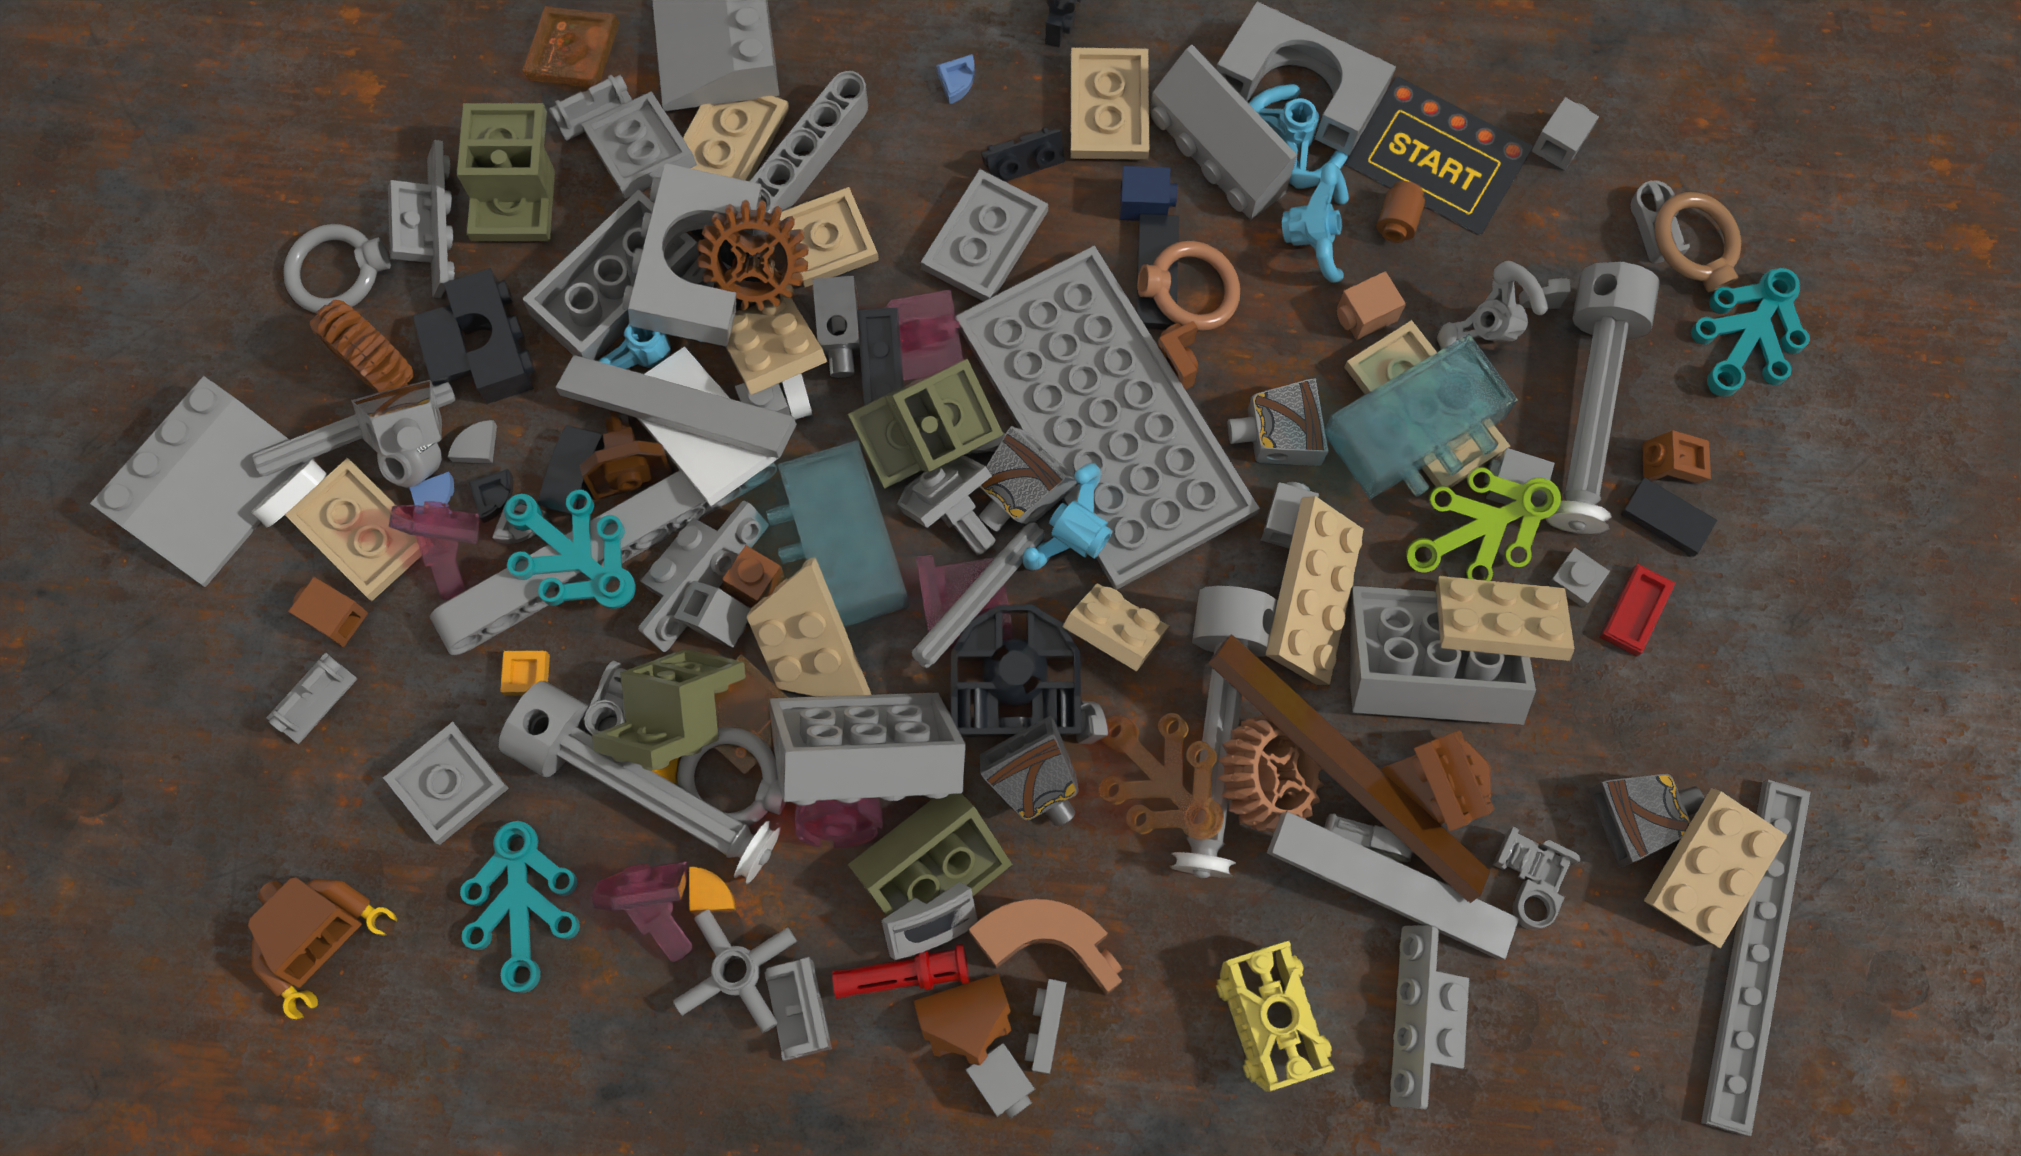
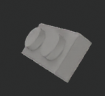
M1049 979L1047 989L1038 988L1033 1015L1041 1016L1038 1035L1029 1033L1025 1055L1026 1061L1033 1062L1031 1072L1044 1075L1050 1074L1066 982Z

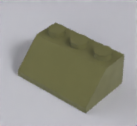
M961 793L949 794L944 798H933L848 864L886 917L914 898L927 904L959 882L970 887L974 896L1013 865L976 808Z

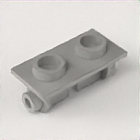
M609 75L607 80L588 88L589 90L575 94L561 102L557 100L555 101L556 106L549 108L566 141L584 132L581 123L632 101L621 75L616 77Z
M325 653L267 716L268 722L279 731L288 735L297 744H300L358 678Z

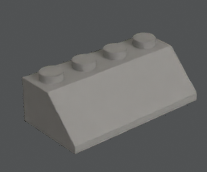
M1193 45L1189 46L1153 91L1150 109L1151 117L1160 129H1166L1176 140L1179 150L1185 156H1191L1200 165L1205 178L1210 183L1217 184L1226 193L1231 206L1239 212L1242 211L1252 220L1286 194L1297 154Z

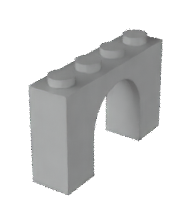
M1256 2L1218 62L1216 70L1247 102L1263 76L1274 68L1284 65H1298L1317 72L1329 84L1333 98L1322 116L1314 139L1350 155L1385 95L1396 66L1289 17L1276 9Z
M668 163L664 164L661 178L654 177L651 186L650 201L655 202L652 213L645 212L642 222L641 237H646L643 250L636 248L633 257L632 273L637 274L634 286L627 285L624 293L622 308L623 310H628L630 326L728 347L736 312V292L685 281L669 268L664 256L669 245L680 235L688 231L703 229L705 225L714 226L711 220L715 213L726 217L725 208L729 204L733 205L738 212H741L742 201L746 199L750 203V209L757 210L758 203L761 201L762 184ZM755 229L743 230L748 234L753 235Z

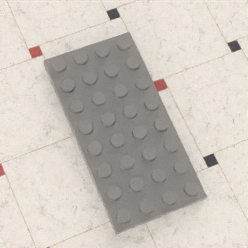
M1095 245L955 316L956 325L1017 427L1027 431L1073 475L1079 468L1088 463H1095L1100 468L1101 478L1094 490V513L1107 521V527L1113 530L1096 559L1115 590L1258 514L1259 506ZM1079 484L1062 499V502L1067 506L1074 500L1077 502L1080 493Z

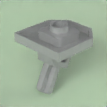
M962 455L930 472L925 471L904 488L897 505L906 516L926 528L941 517L949 528L952 526L956 528L977 555L984 553L995 543V538L972 511L976 506L968 496L992 477L986 466Z

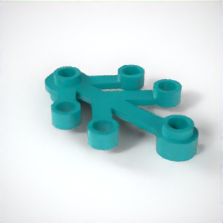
M1785 268L1773 269L1766 272L1760 278L1758 284L1733 289L1726 286L1720 287L1710 297L1709 305L1718 314L1730 312L1739 303L1761 300L1756 311L1717 319L1703 317L1692 327L1691 336L1693 340L1702 345L1711 343L1719 335L1743 331L1727 360L1719 362L1709 372L1707 384L1712 393L1723 397L1731 396L1744 384L1745 372L1742 367L1758 340L1767 363L1762 370L1764 380L1771 385H1780L1791 375L1792 367L1784 359L1780 345L1785 352L1798 354L1810 341L1808 332L1801 326L1793 303L1799 295L1800 282L1797 275L1791 270ZM1773 286L1779 287L1782 293L1776 291ZM1718 296L1725 297L1729 305L1721 303ZM1776 309L1786 331L1781 337L1780 345L1771 322V317ZM1700 327L1708 328L1711 335L1703 334ZM1790 336L1796 337L1800 341V345L1791 342ZM1772 367L1779 368L1782 376L1774 374ZM1718 377L1724 378L1728 382V386L1720 383Z
M572 491L566 498V506L572 514L573 542L541 516V509L531 496L517 494L506 502L504 515L513 528L520 531L532 530L560 554L531 557L526 552L512 554L508 559L507 567L516 579L527 580L533 575L581 571L591 580L563 584L557 578L550 577L544 579L538 587V593L547 605L557 606L564 601L596 598L602 606L616 609L625 606L631 601L635 594L636 585L632 575L622 568L621 539L625 534V528L620 519L614 515L604 516L598 521L597 532L604 541V567H602L592 558L590 514L593 512L594 502L586 491ZM586 499L587 503L584 508L579 510L573 508L575 501ZM518 505H527V509L523 514H514V509ZM616 524L618 529L614 534H604L606 526ZM519 561H528V567L524 571H515L516 564ZM617 580L620 582V586L615 592L606 591V586L610 581ZM558 586L559 593L553 598L546 597L548 588Z
M513 821L503 825L497 831L493 842L495 854L474 878L468 879L461 886L460 896L462 900L471 906H481L490 897L489 886L508 868L507 886L476 922H472L464 928L462 941L468 948L474 950L485 949L491 943L493 929L509 912L511 958L504 963L501 969V981L507 989L513 992L526 993L537 986L541 975L538 964L531 959L529 908L550 925L551 932L560 939H571L577 935L580 929L579 920L575 915L566 911L562 912L527 883L526 864L548 879V886L551 891L560 896H567L574 892L577 887V877L572 871L566 868H559L537 849L538 836L530 825L521 821ZM515 837H523V847L518 851H512L510 848L511 841ZM567 874L570 879L569 885L565 889H557V878L560 875ZM474 885H480L482 888L480 897L471 900L469 898L470 888ZM563 918H570L572 921L570 931L564 934L560 933L558 930L559 922ZM481 928L484 933L483 939L478 944H473L470 940V935L475 929ZM527 967L530 971V977L525 983L520 984L516 979V974L519 969Z

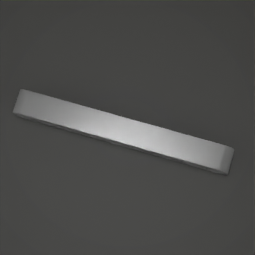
M771 463L712 506L707 503L681 470L590 521L592 558L604 567V541L597 532V523L602 517L614 515L620 519L625 528V534L621 539L622 563L682 530L692 518L699 520L764 483L777 471L775 463ZM609 524L604 529V534H614L618 529V525ZM573 531L565 536L573 542ZM547 545L530 556L541 557L560 554L550 545ZM519 561L516 564L515 571H524L528 567V561ZM506 568L437 607L431 613L430 620L449 654L458 655L475 648L548 606L538 593V587L544 579L550 577L557 578L563 584L591 580L581 571L533 575L527 580H519ZM551 586L548 588L546 597L553 598L557 596L559 587Z

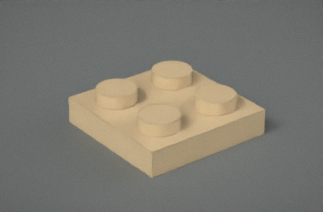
M849 187L781 212V221L789 216L795 219V225L792 230H803L804 239L800 243L808 245L809 248L808 255L803 257L808 261V270L801 272L804 287L813 285V279L835 277L879 260L877 250Z
M1097 583L1070 612L1063 627L1137 671L1161 641L1169 625L1160 621L1154 612L1145 608H1139L1125 600L1117 590L1103 587Z

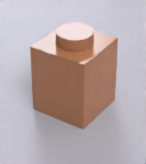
M1385 271L1344 290L1337 306V315L1341 325L1346 330L1350 329L1355 339L1359 340L1397 322L1406 303Z

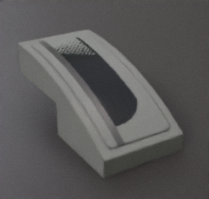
M959 882L927 904L914 898L884 918L882 925L890 957L896 960L912 956L944 944L967 932L970 927L978 922L972 890L970 887Z

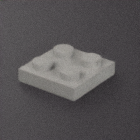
M451 722L383 777L432 840L438 845H441L509 789L454 722Z

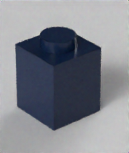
M1123 166L1120 189V220L1139 221L1140 214L1168 215L1169 207H1176L1177 183H1170V168Z

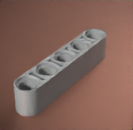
M844 71L836 75L749 181L762 184L761 201L766 202L765 212L771 214L776 206H779L782 211L790 209L864 118L868 111L866 83L860 74L853 71ZM847 95H855V97L851 99L843 98ZM824 123H833L832 126L821 127ZM802 151H809V152H811V153H809L808 155H805V156H798V155H797L799 152H802ZM778 180H787V182L782 185L773 184ZM755 229L753 235H760L764 231Z

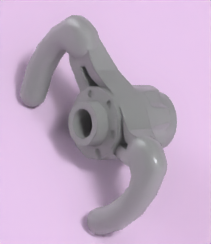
M1513 261L1500 263L1493 272V291L1485 302L1479 305L1477 310L1465 321L1449 322L1441 327L1437 341L1442 353L1449 363L1463 375L1481 380L1486 376V369L1484 366L1466 358L1458 350L1457 341L1482 337L1486 340L1510 342L1517 340V337L1526 330L1528 318L1523 306L1516 304L1514 281L1523 287L1535 314L1542 315L1548 310L1543 289L1537 279L1525 267ZM1475 328V330L1465 331V329Z

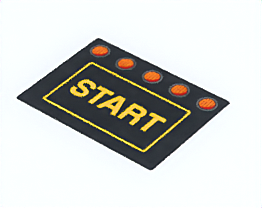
M1396 77L1344 164L1389 188H1393V185L1399 181H1409L1419 185L1424 191L1425 207L1481 235L1533 146L1401 77Z

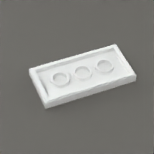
M685 346L644 374L729 398ZM637 418L656 442L662 444L666 454L710 506L717 503L778 459Z

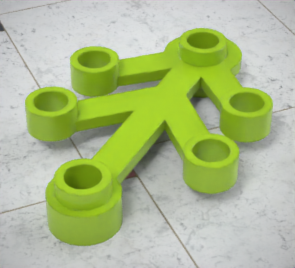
M1476 467L1470 471L1467 477L1468 485L1472 490L1478 493L1490 490L1512 498L1515 501L1497 508L1457 495L1447 486L1435 487L1429 495L1430 504L1434 509L1441 512L1451 510L1476 518V520L1434 540L1428 538L1415 539L1406 550V559L1414 570L1422 573L1430 572L1439 565L1441 555L1484 535L1476 559L1469 563L1466 568V576L1468 579H1474L1472 577V570L1476 566L1482 565L1487 569V575L1482 580L1491 581L1493 577L1491 567L1506 525L1523 516L1516 541L1507 545L1504 556L1510 565L1524 567L1531 560L1532 552L1530 548L1540 520L1551 517L1560 506L1561 494L1558 487L1552 481L1540 477L1532 478L1524 484H1519L1495 476L1487 468ZM1479 472H1485L1489 478L1487 485L1482 488L1476 487L1473 482L1474 476ZM1440 491H1446L1450 495V501L1445 506H1438L1435 503V496ZM1535 491H1543L1546 496L1545 502L1540 506H1534L1531 503V495ZM1420 547H1427L1431 552L1429 559L1424 562L1418 561L1415 558V552ZM1515 547H1523L1525 550V557L1519 562L1513 561L1510 556L1511 551Z

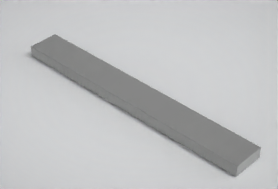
M1771 780L1762 782L1756 815L1788 836L1737 920L1701 1120L1702 1124L1742 1136L1752 1135L1811 793L1807 790Z

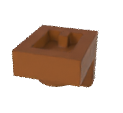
M1194 321L1183 326L1178 323L1168 327L1161 333L1157 345L1185 390L1193 387L1198 371L1197 359L1192 350L1187 347L1194 343L1198 327Z
M1671 430L1643 443V477L1648 480L1654 481L1669 475L1699 484L1711 479L1708 440Z

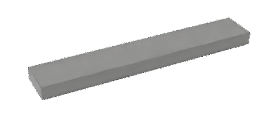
M573 355L555 387L559 395L778 459H780L797 425L793 416L577 355Z
M1288 811L1281 813L1267 854L1417 923L1436 926L1439 929V933L1496 959H1506L1519 920L1518 917L1479 899L1469 903L1451 886Z

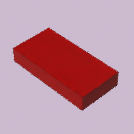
M1637 563L1632 568L1599 637L1636 657L1641 655L1675 586V582Z

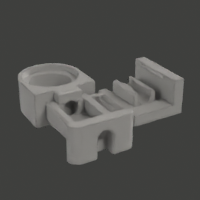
M1512 827L1507 831L1493 865L1502 870H1505L1508 866L1520 872L1518 878L1522 880L1525 877L1531 879L1522 882L1513 903V915L1519 918L1518 923L1522 927L1529 930H1539L1549 926L1556 919L1565 898L1558 894V890L1569 864L1574 865L1580 862V856L1550 840L1539 845L1518 834L1519 829ZM1528 897H1537L1544 902L1547 912L1542 921H1533L1525 914L1524 903Z

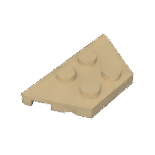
M816 557L809 558L798 572L791 578H786L770 596L760 600L751 608L747 615L748 622L777 689L815 697L872 695Z

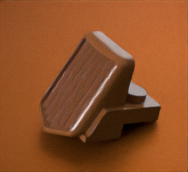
M1461 730L1414 748L1415 755L1381 769L1388 778L1440 825L1447 824L1449 831L1466 826L1471 821L1486 816L1495 810L1491 801L1490 763L1464 739Z

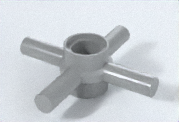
M709 909L697 915L694 920L716 957L712 963L711 976L673 1000L680 1014L683 1016L722 991L728 995H740L762 1033L778 1024L755 985L759 979L760 965L797 942L790 928L786 927L750 951L744 947L730 945ZM732 960H744L747 967L744 978L739 982L729 983L725 977L726 966Z

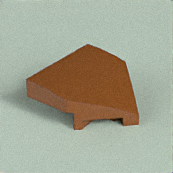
M999 974L914 1000L924 1040L930 1041L934 1056L941 1057L945 1054L956 1053L965 1055L968 1063L980 1066L988 1057L986 1048L995 1038L1008 1035L1011 1031L1007 1017L1011 1011Z

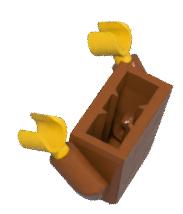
M297 877L289 879L284 885L279 881H271L259 890L258 899L263 906L250 918L248 923L254 937L251 942V967L253 972L276 997L282 995L285 999L283 1010L289 1018H303L302 1013L296 1008V1000L299 997L302 998L310 1008H316L318 1000L312 992L307 990L298 992L292 985L300 988L362 925L357 919L359 916L367 920V926L371 932L380 936H386L387 934L376 928L375 920L379 915L387 914L397 922L396 915L386 908H373L369 905L370 899L341 880L314 878L306 884Z

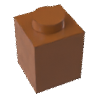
M745 545L722 580L730 595L753 607L764 597L770 596L774 589L786 578L779 564Z
M313 577L308 585L299 589L293 599V606L288 611L304 624L342 647H345L368 615V612L355 601L316 577Z

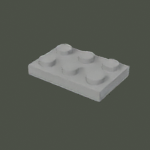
M652 92L581 123L587 138L625 199L632 196L638 189L644 192L651 187L654 177L661 178L665 163L686 168H692L697 165L692 151Z
M979 169L921 260V269L983 302L996 296L1047 214L1048 203Z

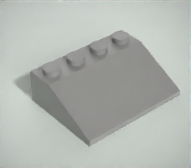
M652 0L664 111L699 107L703 104L714 105L752 100L764 96H780L768 0Z
M203 376L90 504L202 586L206 587L261 523L251 513L252 510L306 461L268 476H261L254 466L252 456L289 439L232 395Z
M1352 586L1350 690L1353 713L1524 725L1536 692L1530 657L1441 648L1435 591Z
M939 693L769 698L778 782L784 802L810 805L817 800L836 799L844 803H853L861 800V798L874 797L896 801L903 799L905 796L925 795L929 798L938 799L944 798L949 794L963 792L965 743Z

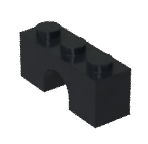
M489 268L444 283L454 318L464 333L469 334L479 330L492 331V336L485 346L466 353L476 388L485 402L490 404L534 389L529 374L535 373L536 370L527 349L521 350L518 339L524 338V332L517 315L510 316L507 305L513 303V298L506 281L499 282L492 269Z

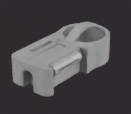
M1660 181L1644 183L1637 190L1630 204L1631 212L1636 218L1648 258L1652 263H1660L1665 260L1659 251L1655 239L1654 228L1657 213L1669 198L1675 196L1672 188ZM1641 195H1654L1656 212L1648 210L1643 205ZM1678 211L1672 220L1671 233L1675 245L1684 255L1689 249L1690 244L1684 245L1685 242L1676 218L1679 213Z
M1329 814L1326 818L1325 829L1394 861H1411L1413 851L1386 826H1371L1338 817L1336 814Z

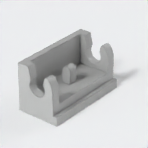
M807 957L766 969L767 972L764 973L768 984L774 1018L778 1023L776 1028L783 1061L832 1049L813 961Z

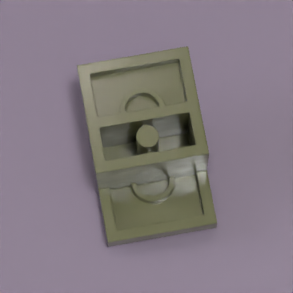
M463 103L457 176L470 198L467 235L470 241H550L555 169L544 148L547 111L543 103Z
M963 359L929 377L919 378L846 414L881 487L884 489L919 471L930 472L1004 435L968 359Z
M683 649L620 672L626 722L593 734L594 752L611 756L613 760L618 762L629 761L642 765V768L645 770L662 769L669 765V761L680 756H691L700 753L702 747L719 740L714 693L724 692L729 689L730 684L746 678L744 662Z

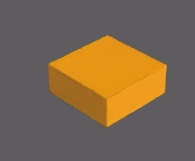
M504 651L500 692L504 696H523L537 682H548L550 660L548 652Z

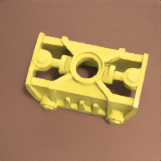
M1289 941L1223 962L1220 973L1221 979L1217 980L1216 985L1219 997H1222L1223 1001L1228 1002L1247 1060H1244L1243 1066L1245 1076L1251 1082L1255 1081L1266 1092L1334 1071L1333 1065L1328 1057H1331L1330 1051H1332L1330 1042L1324 1035H1319L1316 1021L1313 1018L1310 1004L1299 978L1303 976V965L1296 955L1292 956ZM1275 951L1277 967L1285 985L1284 992L1280 981L1273 982L1270 974L1274 964L1273 952ZM1246 961L1254 973L1261 975L1264 986L1258 989L1262 998L1246 988L1238 963ZM1272 1003H1285L1290 1008L1292 1019L1286 1028H1276L1268 1021L1267 1011ZM1298 1033L1303 1037L1308 1057L1317 1069L1315 1071L1305 1058L1298 1055L1295 1046L1301 1043ZM1275 1039L1279 1050L1286 1048L1289 1057L1285 1067L1287 1080L1278 1082L1269 1056Z

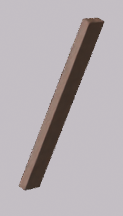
M1231 634L1220 645L1208 664L1467 902L1472 903L1479 898L1485 887L1490 870Z

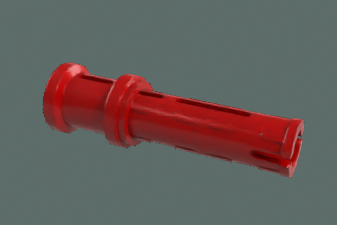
M963 943L956 944L954 950L935 953L924 951L915 954V958L832 971L836 999L917 985L920 986V989L932 990L935 984L959 980L962 984L970 983L967 957Z

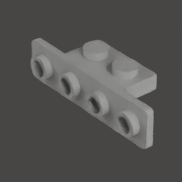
M434 140L427 157L428 185L391 180L389 183L390 259L431 263L432 297L441 298L445 291L444 283L454 280V263L448 261L447 250L451 249L453 241L452 226L446 225V214H449L451 209V191L445 190L444 179H448L450 158L447 155H443V141Z
M742 501L718 531L692 518L641 579L640 582L662 599L639 625L638 629L661 651L666 652L687 627V625L675 619L674 616L692 582L695 580L719 588L723 583V577L744 546L747 545L752 548L768 528L769 524L750 503Z
M1432 925L1403 926L1401 930L1392 1077L1390 1082V1105L1393 1107L1426 1109L1428 1107L1430 1064L1464 1069L1469 978L1436 971L1439 929Z

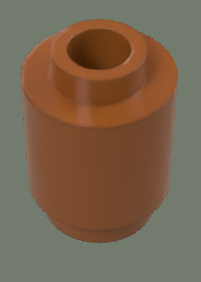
M1399 181L1393 185V188L1387 191L1376 224L1377 230L1386 240L1393 243H1401L1415 236L1425 205L1424 191L1419 185L1409 181Z

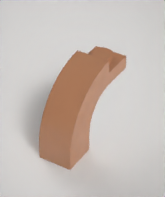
M1045 899L1017 901L992 911L968 929L970 936L996 969L1027 946L1049 943L1058 945L1071 952L1105 995L1122 982L1117 975L1122 970L1117 960L1107 949L1100 953L1095 947L1107 937L1108 933L1092 917L1071 905Z

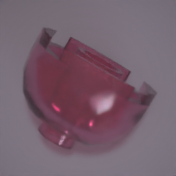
M879 797L861 798V800L853 803H844L832 799L817 800L810 805L796 804L795 835L800 841L811 846L821 847V840H834L835 848L862 845L875 839L878 836L877 828L882 829L883 826Z

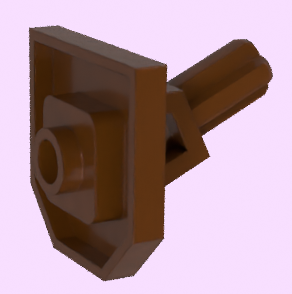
M611 411V416L605 419L607 433L603 434L605 449L595 451L579 465L582 478L595 500L655 485L674 474L673 467L662 444L636 441L629 415L616 411Z

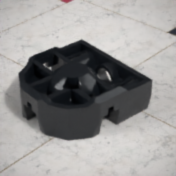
M1031 604L997 605L968 624L951 652V718L961 737H1012L1050 715L1057 726V692H1059V727L1057 729L1060 736L1074 737L1081 734L1080 651L1067 629L1063 627L1064 624ZM1012 612L1026 614V639L1008 638L1002 640V614H1010ZM1005 646L1008 653L1003 656L1001 661L993 660L994 655ZM957 661H983V682H957ZM1047 661H1072L1073 682H1047ZM1031 676L1037 678L1040 682L1036 688L1026 694L1023 684L1028 682ZM970 693H974V728H971ZM1032 702V718H998V703L1015 708Z

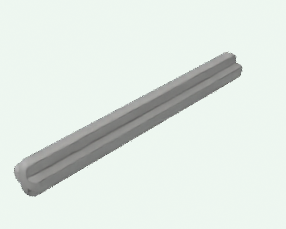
M449 382L436 386L432 384L439 408L455 401V395ZM356 414L255 453L252 459L256 470L261 476L265 477L362 439Z
M1029 522L1026 526H1023L913 649L912 657L919 662L920 666L928 668L939 659L1023 563V554L1026 548H1036L1045 537V532L1038 527L1037 523Z

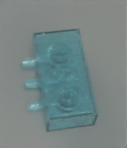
M1468 334L1332 414L1325 428V435L1369 499L1404 480L1414 496H1419L1427 491L1429 486L1418 470L1438 459L1450 476L1458 473L1463 468V464L1455 455L1453 449L1470 439H1473L1484 455L1494 451L1498 445L1487 429L1505 419L1518 399L1471 335Z
M856 440L779 463V471L790 504L767 510L766 514L771 526L795 520L801 540L800 542L778 548L781 563L785 564L805 557L807 560L816 557L844 627L908 608L907 592L859 441Z

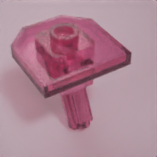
M951 290L890 300L886 308L898 307L903 380L929 377L963 360L958 333L960 324L959 321H956Z
M425 501L424 506H392L389 527L416 536L425 566L431 567L440 597L443 600H449L465 592L455 558L458 542L477 544L479 514L450 510L449 504L437 501Z
M687 861L650 867L648 864L633 865L625 868L623 872L596 883L591 894L593 908L608 911L625 910L643 935L648 932L651 933L672 962L681 960L692 950L691 942L671 916L673 910L672 902L681 900L689 876Z

